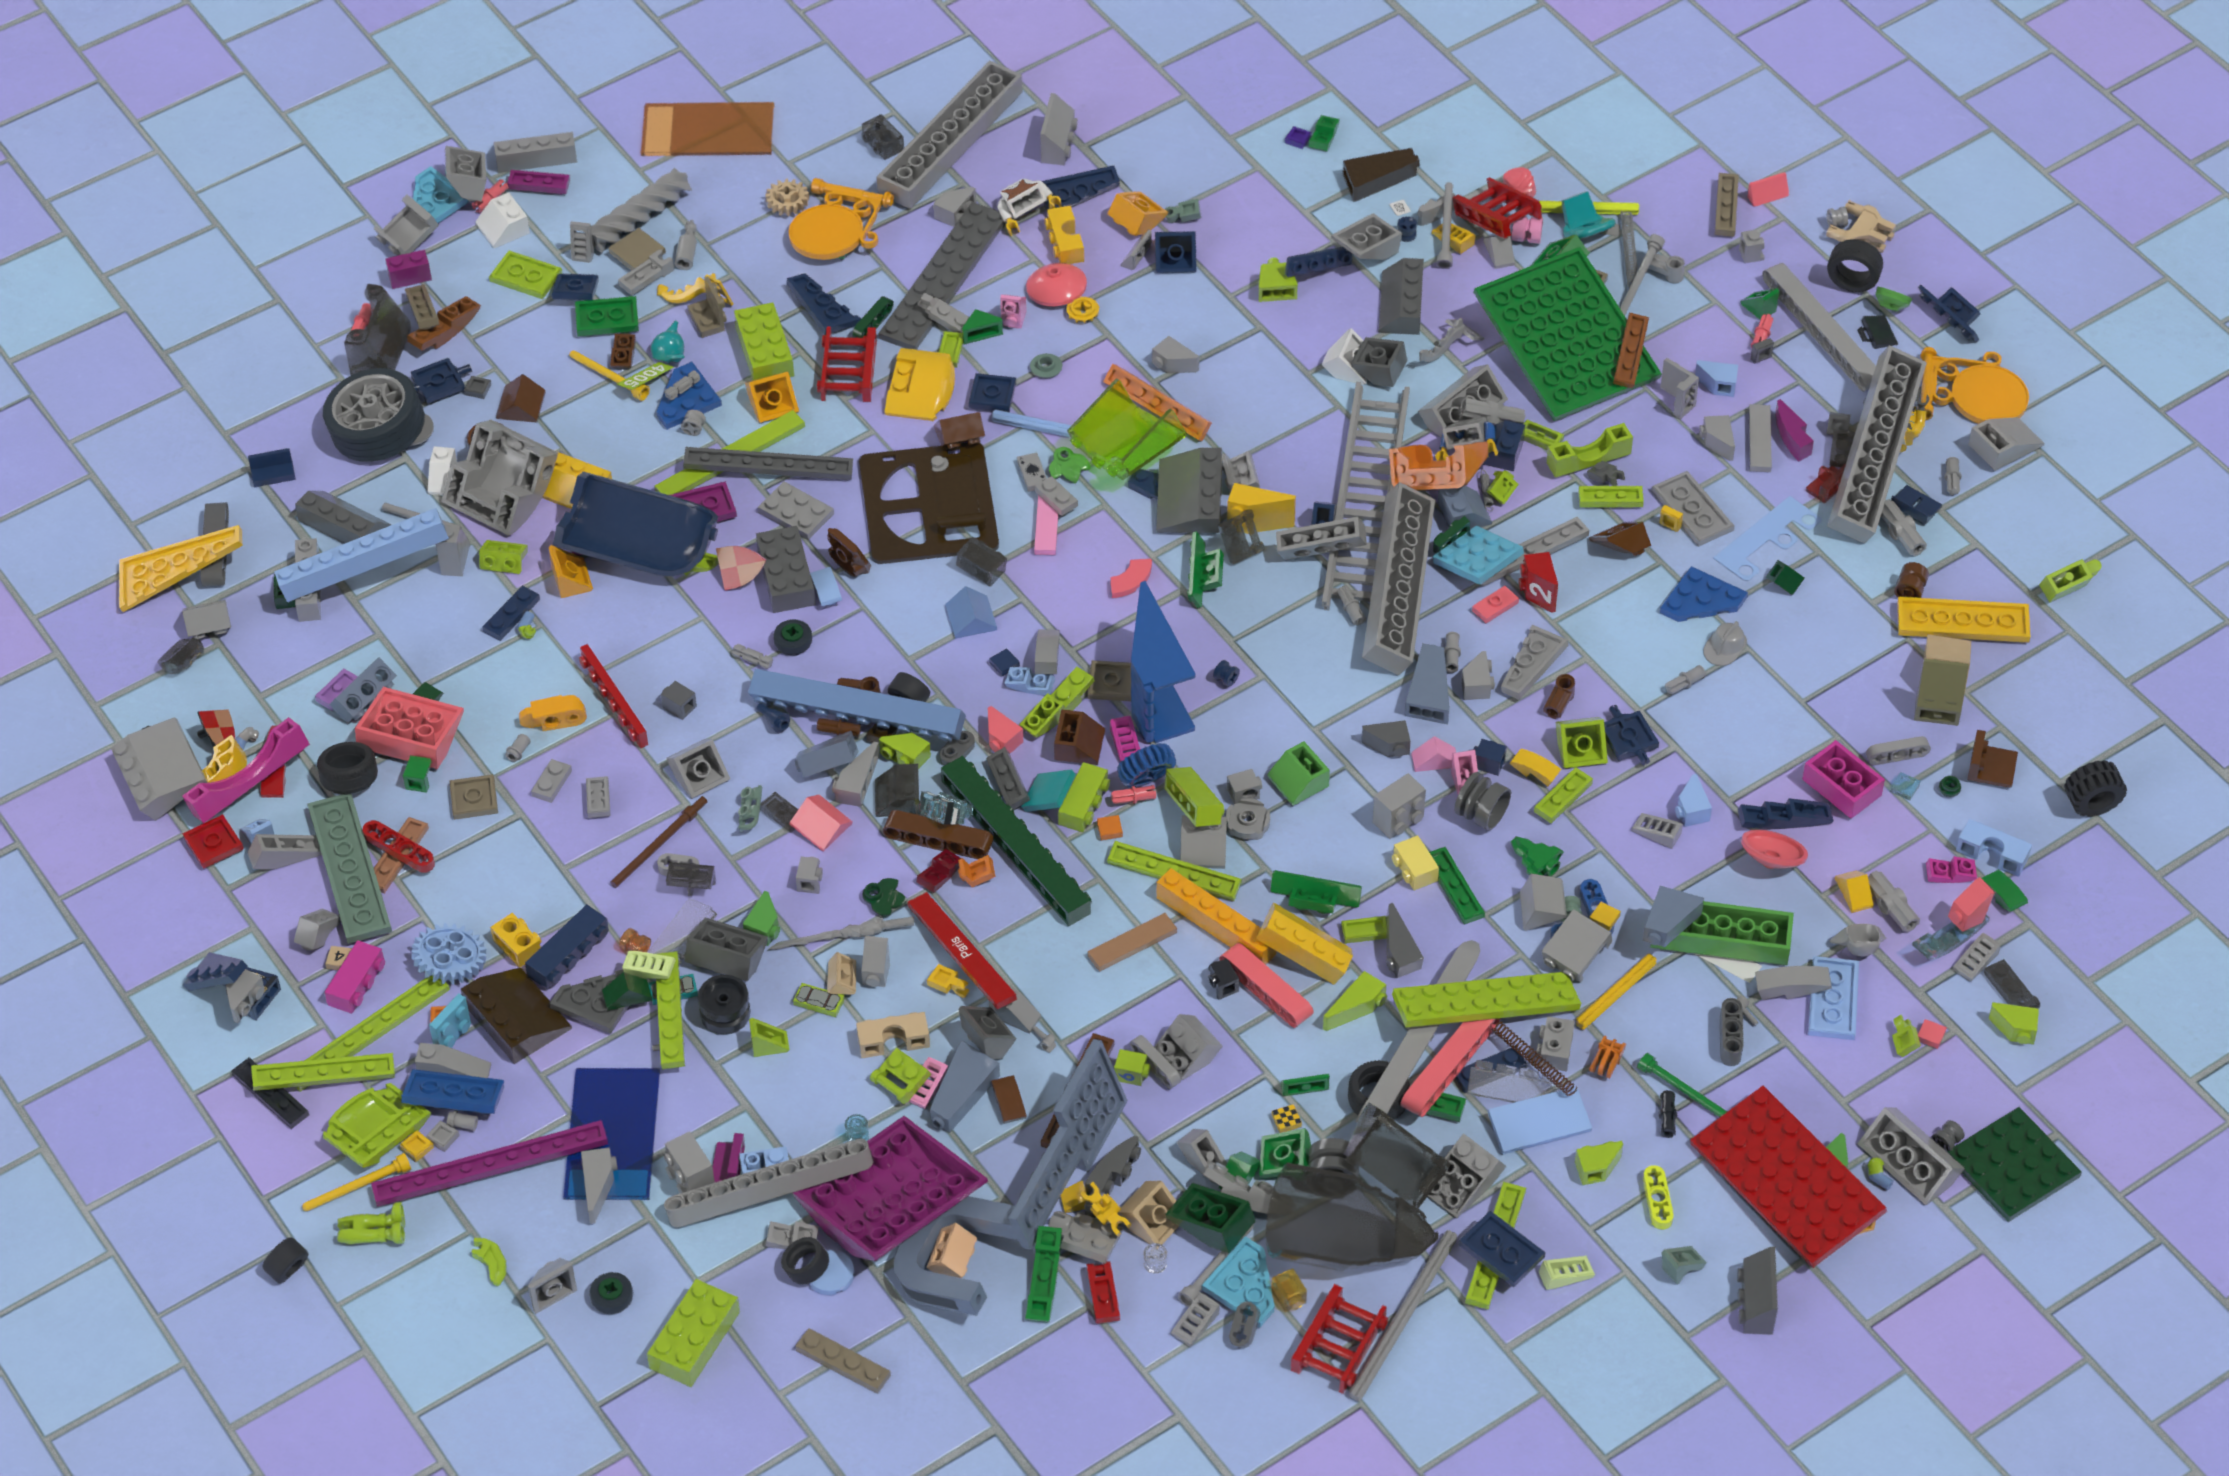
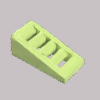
M628 951L622 968L626 973L645 979H669L676 959L664 955Z
M1587 1256L1544 1260L1539 1269V1275L1546 1290L1591 1279L1595 1276ZM1578 1265H1580L1582 1272L1579 1271Z

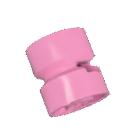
M1525 216L1514 222L1511 240L1523 242L1527 239L1528 243L1540 244L1543 218L1539 220L1531 217L1529 220Z

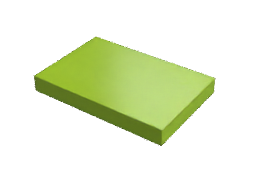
M508 250L490 274L489 281L543 300L555 284L558 274H562V268Z

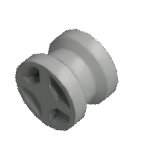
M1839 207L1838 210L1833 208L1827 210V223L1829 227L1831 224L1834 226L1840 225L1841 227L1848 225V213L1845 207Z
M689 410L681 424V429L688 435L697 436L701 433L706 417L698 410Z

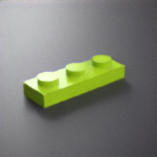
M1579 486L1578 490L1579 507H1643L1644 504L1642 486Z
M1575 767L1534 806V813L1552 824L1593 784V778Z

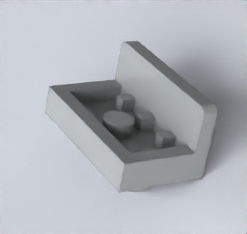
M1249 451L1231 459L1225 453L1222 454V470L1227 476L1225 483L1229 490H1232L1234 483L1256 488L1260 486L1253 457Z

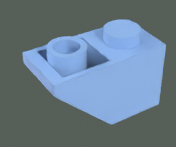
M1697 360L1695 375L1699 377V382L1713 395L1734 397L1738 365Z
M787 1146L740 1153L742 1173L745 1174L789 1160Z

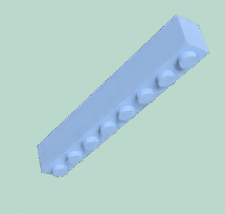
M434 508L274 572L286 601L290 602L301 596L447 540L449 537L437 508Z

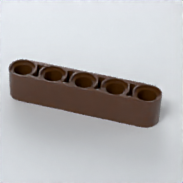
M892 810L889 813L883 828V834L889 839L939 851L947 849L956 855L973 859L987 856L994 840L993 835L985 830L960 824H944L942 820L899 810Z

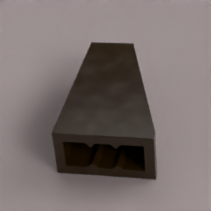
M1407 148L1343 160L1342 175L1353 202H1356L1417 176V167L1420 166L1418 155L1414 154L1413 149Z

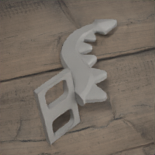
M1462 318L1458 320L1446 319L1445 322L1452 327L1448 328L1447 334L1444 338L1440 339L1439 346H1435L1433 352L1432 350H1421L1419 352V361L1432 362L1437 360L1456 339L1461 338L1462 333L1472 340H1483L1484 337L1464 325Z

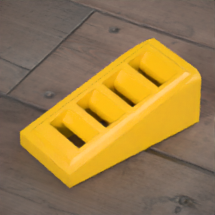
M1443 223L1432 230V234L1441 241ZM1451 223L1450 247L1459 254H1462L1475 245V235Z

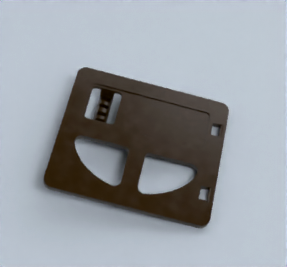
M960 443V447L948 449V446H933L868 453L860 456L859 466L871 553L875 563L887 564L994 552L999 548L985 451L981 443L973 445ZM960 450V453L948 454V451ZM935 456L946 458L948 460V467L943 471H932V458ZM895 457L896 459L890 461H883V458ZM907 466H913L916 470L919 496L896 500H882L880 498L881 493L889 478L898 470ZM921 512L926 536L925 543L915 544L900 538L888 527L883 518L886 515ZM978 526L980 537L949 541L945 539L946 529Z

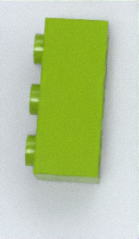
M1085 762L1082 763L1058 811V825L1079 832H1084L1086 826L1091 825L1094 818L1093 812L1095 808L1098 809L1100 807L1102 794L1107 792L1110 786L1107 769Z

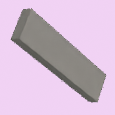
M1749 404L1750 471L1771 472L1770 405Z

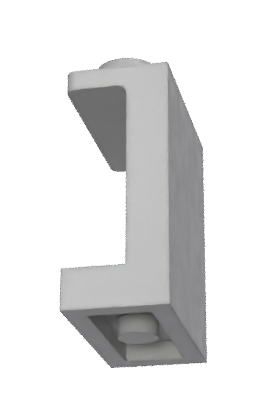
M409 195L402 199L406 206L382 230L377 226L373 228L378 234L376 238L383 245L387 243L389 250L396 256L413 252L439 226L433 216Z
M1573 909L1543 948L1542 956L1544 963L1551 969L1557 968L1562 973L1567 974L1571 981L1576 980L1581 983L1583 973L1603 947L1608 948L1613 942L1610 931Z

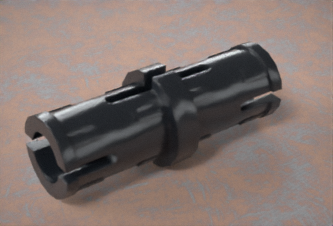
M1666 1090L1660 1093L1661 1109L1659 1110V1118L1661 1119V1136L1671 1138L1673 1135H1676L1675 1119L1677 1118V1110L1675 1109V1093Z

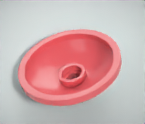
M1067 263L1045 265L1032 273L1026 283V290L1030 299L1044 306L1069 304L1081 297L1087 287V279L1084 272L1078 267Z
M1750 830L1745 832L1741 839V844L1745 851L1757 862L1770 869L1797 867L1805 863L1808 857V852L1802 844L1777 832Z

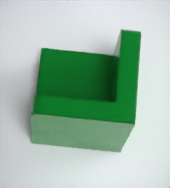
M410 755L403 774L406 790L427 793L429 789L427 774L432 763L430 758Z

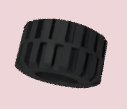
M2106 760L2094 761L2077 768L2076 771L2070 774V777L2066 779L2064 784V790L2075 812L2080 814V816L2092 817L2107 813L2117 807L2127 794V787L2116 765Z

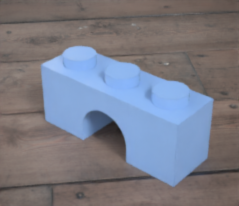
M1969 819L1959 836L1956 851L1976 860L1983 851H1994L2000 855L1998 869L2019 877L2029 859L2032 844L2010 836L2003 831L1988 827L1981 822Z

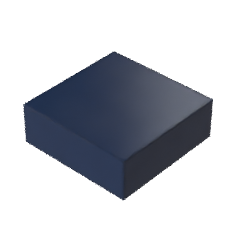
M1007 648L989 658V663L1001 676L1006 675L1010 667H1020V661Z

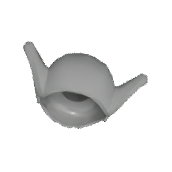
M1853 924L1842 929L1830 942L1832 944L1846 945L1853 955L1869 956L1878 950L1880 943L1886 937L1876 925Z

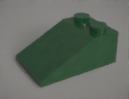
M1192 1183L1165 1214L1166 1218L1207 1246L1226 1253L1232 1251L1256 1222L1249 1201Z

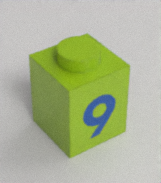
M1120 1049L1114 1066L1119 1082L1142 1086L1143 1079L1148 1078L1150 1072V1064H1147V1054Z

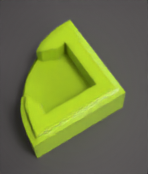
M706 553L703 559L693 567V572H706L715 568L719 564L717 555Z

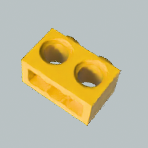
M513 912L490 927L493 941L518 967L524 966L525 962L541 948L540 944L542 941L536 932L532 933L528 929L526 922L522 918L518 919Z

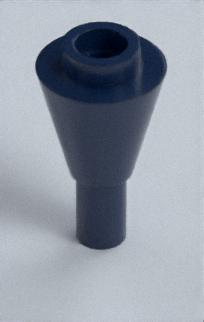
M762 703L757 705L756 710L764 715L776 733L783 732L789 727V714L769 709Z

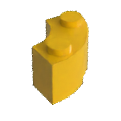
M231 735L213 747V758L202 771L207 779V783L223 780L247 766L246 754Z

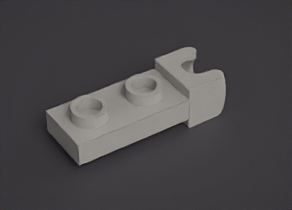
M657 250L649 256L647 261L618 279V284L630 295H634L659 277H665L674 270L673 259L669 257L663 260L662 250Z

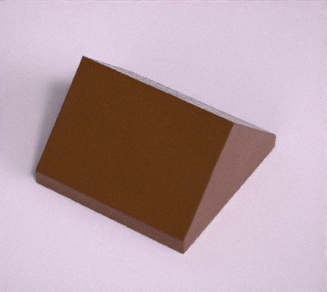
M520 375L505 385L496 419L537 423L546 393L545 389L526 375Z

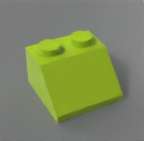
M1591 717L1555 722L1557 744L1564 768L1608 763L1604 719Z

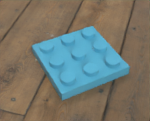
M1476 525L1469 532L1432 557L1434 564L1481 585L1523 555L1524 550L1522 546Z

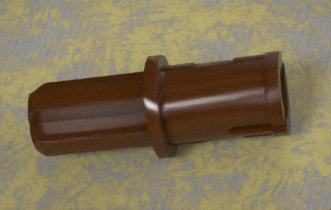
M819 718L817 721L818 731L835 733L837 736L851 731L853 737L859 738L861 724L843 722L842 719L836 721Z

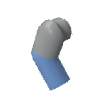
M247 727L235 740L244 750L248 739L256 741L259 732L254 730L253 727Z

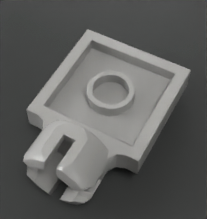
M1055 1211L1048 1223V1227L1062 1228V1249L1105 1264L1120 1239L1123 1230L1122 1227L1117 1226V1229L1121 1232V1235L1118 1237L1113 1232L1111 1223L1103 1225L1098 1219L1079 1212L1075 1217H1072L1066 1213Z

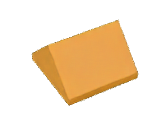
M551 545L549 547L551 567L560 597L565 598L591 592L593 586L584 558Z

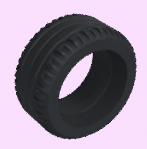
M1858 239L1844 240L1838 243L1832 250L1827 264V272L1832 282L1838 287L1850 292H1864L1872 289L1878 283L1883 269V257L1879 250L1868 242ZM1854 260L1860 262L1868 268V271L1851 270L1842 261Z
M342 742L332 745L324 750L317 760L320 782L326 790L333 793L352 794L368 788L377 778L378 769L375 754L369 746L359 742Z
M1374 1060L1363 1063V1065H1360L1353 1071L1348 1084V1101L1357 1116L1368 1100L1360 1090L1369 1083L1378 1082L1390 1062ZM1408 1079L1382 1123L1397 1119L1406 1110L1401 1107V1100L1410 1087Z

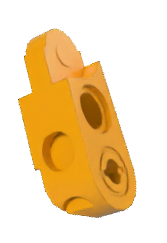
M558 695L531 701V707H527L519 713V722L523 727L535 728L542 726L543 731L578 726L587 719L586 708L580 698L575 695Z

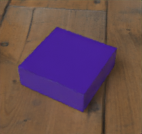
M1293 126L1285 138V144L1303 149L1311 138V132Z

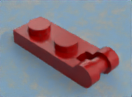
M1107 1261L1106 1264L1103 1263L1102 1265L1086 1264L1096 1324L1120 1321L1111 1262Z

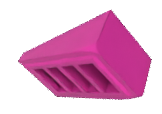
M1131 716L1111 719L1110 732L1121 762L1125 757L1130 756L1131 753L1136 752L1138 749L1140 750ZM1131 749H1134V750H1135V751L1123 753V751H1126V750H1131Z

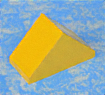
M1855 870L1835 876V880L1852 913L1873 908L1868 874Z

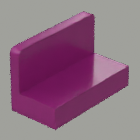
M734 1133L733 1143H717L712 1166L715 1183L740 1175L742 1168L740 1153L745 1151L744 1134Z

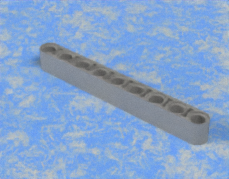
M1779 263L1763 270L1762 276L1766 285L1770 289L1778 288V298L1853 383L1863 392L1868 390L1876 365L1784 263Z
M855 1139L671 1196L664 1202V1207L670 1224L673 1227H682L864 1171L872 1166L873 1158L867 1141Z

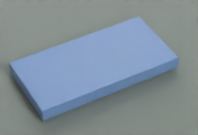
M1813 956L1812 966L1829 968L1832 989L1810 994L1808 1035L1855 1040L1859 961Z
M1574 1087L1570 1092H1568V1094H1571L1576 1087ZM1578 1088L1570 1096H1567L1561 1090L1491 1108L1487 1112L1502 1155L1592 1131V1126Z

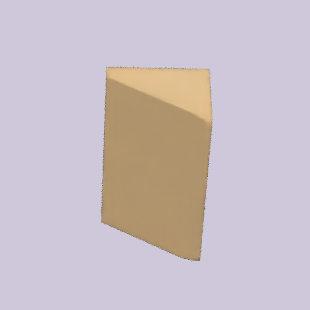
M839 952L833 955L828 962L827 993L853 995L856 993V960Z

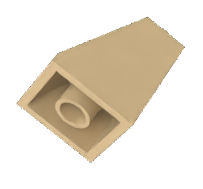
M1927 635L1924 659L1969 664L1970 666L1971 641Z

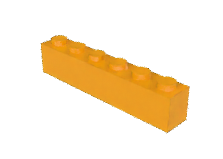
M1172 868L1156 882L1157 899L1230 948L1236 943H1240L1265 965L1277 954L1276 950L1256 939L1261 927Z

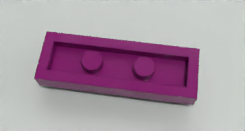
M511 170L507 185L508 189L567 194L570 175Z

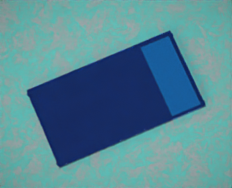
M576 1068L570 1129L602 1120L608 1144L584 1151L610 1148L611 1157L616 1156L617 1170L613 1171L614 1182L606 1200H650L660 1068ZM581 1152L567 1155L564 1200H587Z

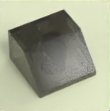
M897 764L875 779L876 817H888L892 810L920 815V813H917L920 801L918 764Z

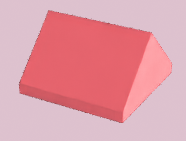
M819 794L807 797L790 821V825L821 851L829 847L853 823V821Z

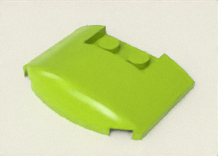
M392 1083L385 1084L387 1089L374 1091L373 1087L352 1097L333 1114L328 1121L327 1132H323V1138L362 1168L379 1163L380 1157L411 1133L413 1134L416 1130L419 1131L431 1116V1112L422 1105L414 1106L402 1103L403 1091Z

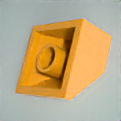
M788 371L745 382L751 406L759 423L781 417L792 410L799 412Z

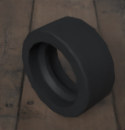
M803 1237L795 1240L786 1248L782 1255L781 1265L794 1283L809 1284L824 1274L830 1260L828 1252L817 1239ZM816 1252L815 1257L808 1265L795 1269L799 1259L806 1254Z

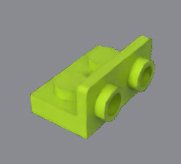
M486 540L479 549V568L520 574L522 572V560L528 553V545Z

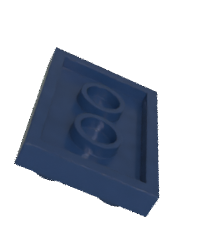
M1489 1211L1459 1240V1246L1512 1287H1515L1545 1258L1546 1253L1492 1211Z

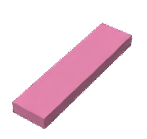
M1039 495L1034 555H1056L1059 513Z

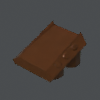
M829 528L827 539L831 547L828 548V551L835 563L853 577L869 573L871 564L858 546L838 529Z

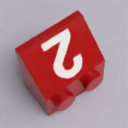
M1550 552L1524 555L1523 564H1520L1522 578H1519L1520 591H1524L1525 598L1551 613L1556 612L1558 581Z

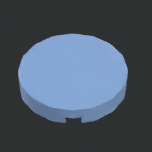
M834 1250L827 1251L830 1261L824 1274L816 1281L810 1283L814 1291L823 1295H836V1292L847 1290L852 1284L855 1275L853 1262L846 1254Z

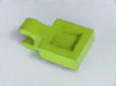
M1901 1014L1894 1018L1893 1022L1897 1033L1893 1034L1892 1038L1897 1054L1904 1057L1921 1047L1916 1027L1912 1026L1909 1019L1904 1021Z

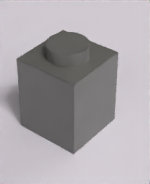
M677 681L667 686L661 693L663 708L682 720L697 707L695 692Z

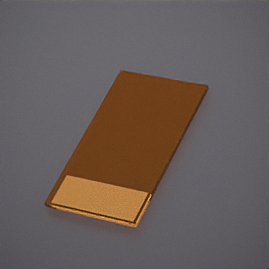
M774 102L645 103L641 156L771 155Z

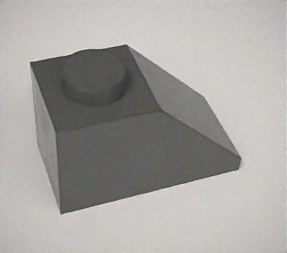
M1406 720L1362 726L1361 740L1363 744L1387 757H1400L1410 754L1411 740Z

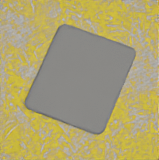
M1615 224L1614 227L1600 233L1619 236L1620 224Z

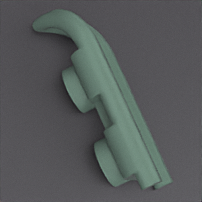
M761 785L754 788L745 787L741 791L742 806L738 811V829L740 832L750 830L758 823L763 789ZM752 800H756V805H751ZM754 818L751 823L745 825L746 819Z

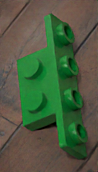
M1195 531L1192 532V541H1190L1191 557H1189L1190 573L1188 574L1189 589L1187 590V596L1190 602H1193L1197 608H1201L1203 592L1222 586L1224 553L1221 549L1205 553L1206 543L1199 533Z
M1274 870L1270 891L1290 895L1288 906H1293L1296 909H1310L1321 914H1333L1336 904L1358 908L1362 886Z

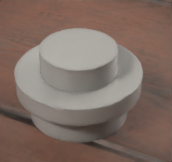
M941 456L933 457L931 460L932 471L939 472L945 470L948 467V460Z

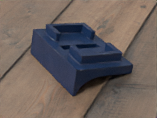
M1908 485L1896 496L1892 495L1891 501H1894L1902 512L1924 524H1927L1942 508L1941 503ZM1918 500H1921L1916 507H1913Z

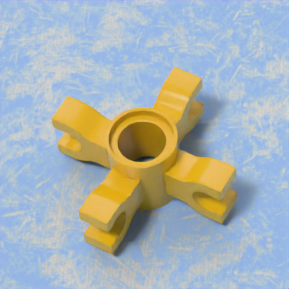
M1092 1182L1090 1186L1094 1189V1193L1088 1196L1082 1191L1080 1195L1086 1201L1093 1203L1090 1208L1091 1212L1103 1225L1110 1222L1113 1232L1119 1237L1121 1232L1117 1229L1118 1224L1124 1223L1129 1228L1131 1223L1125 1217L1117 1214L1122 1209L1108 1193L1101 1196L1098 1186Z

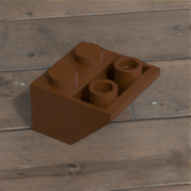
M1061 709L1054 741V760L1076 763L1085 762L1098 765L1105 728L1084 712Z

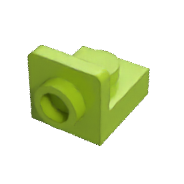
M1506 470L1495 471L1493 475L1496 478L1486 492L1500 504H1505L1519 484L1513 480L1514 476Z

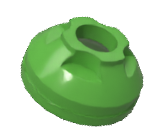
M1877 287L1875 295L1880 306L1889 310L1899 312V310L1910 306L1912 298L1883 287Z

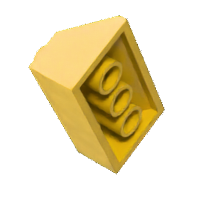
M558 452L551 479L542 498L572 509L573 504L570 503L579 474L587 472L612 479L611 471Z
M1274 902L1256 937L1260 942L1333 985L1346 973L1353 957L1352 948Z

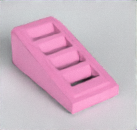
M931 1057L927 1058L923 1067L929 1070L931 1073L929 1078L933 1079L934 1082L927 1079L923 1085L930 1089L920 1087L917 1091L925 1095V1098L914 1094L908 1101L923 1109L927 1108L938 1092L948 1070L946 1064Z

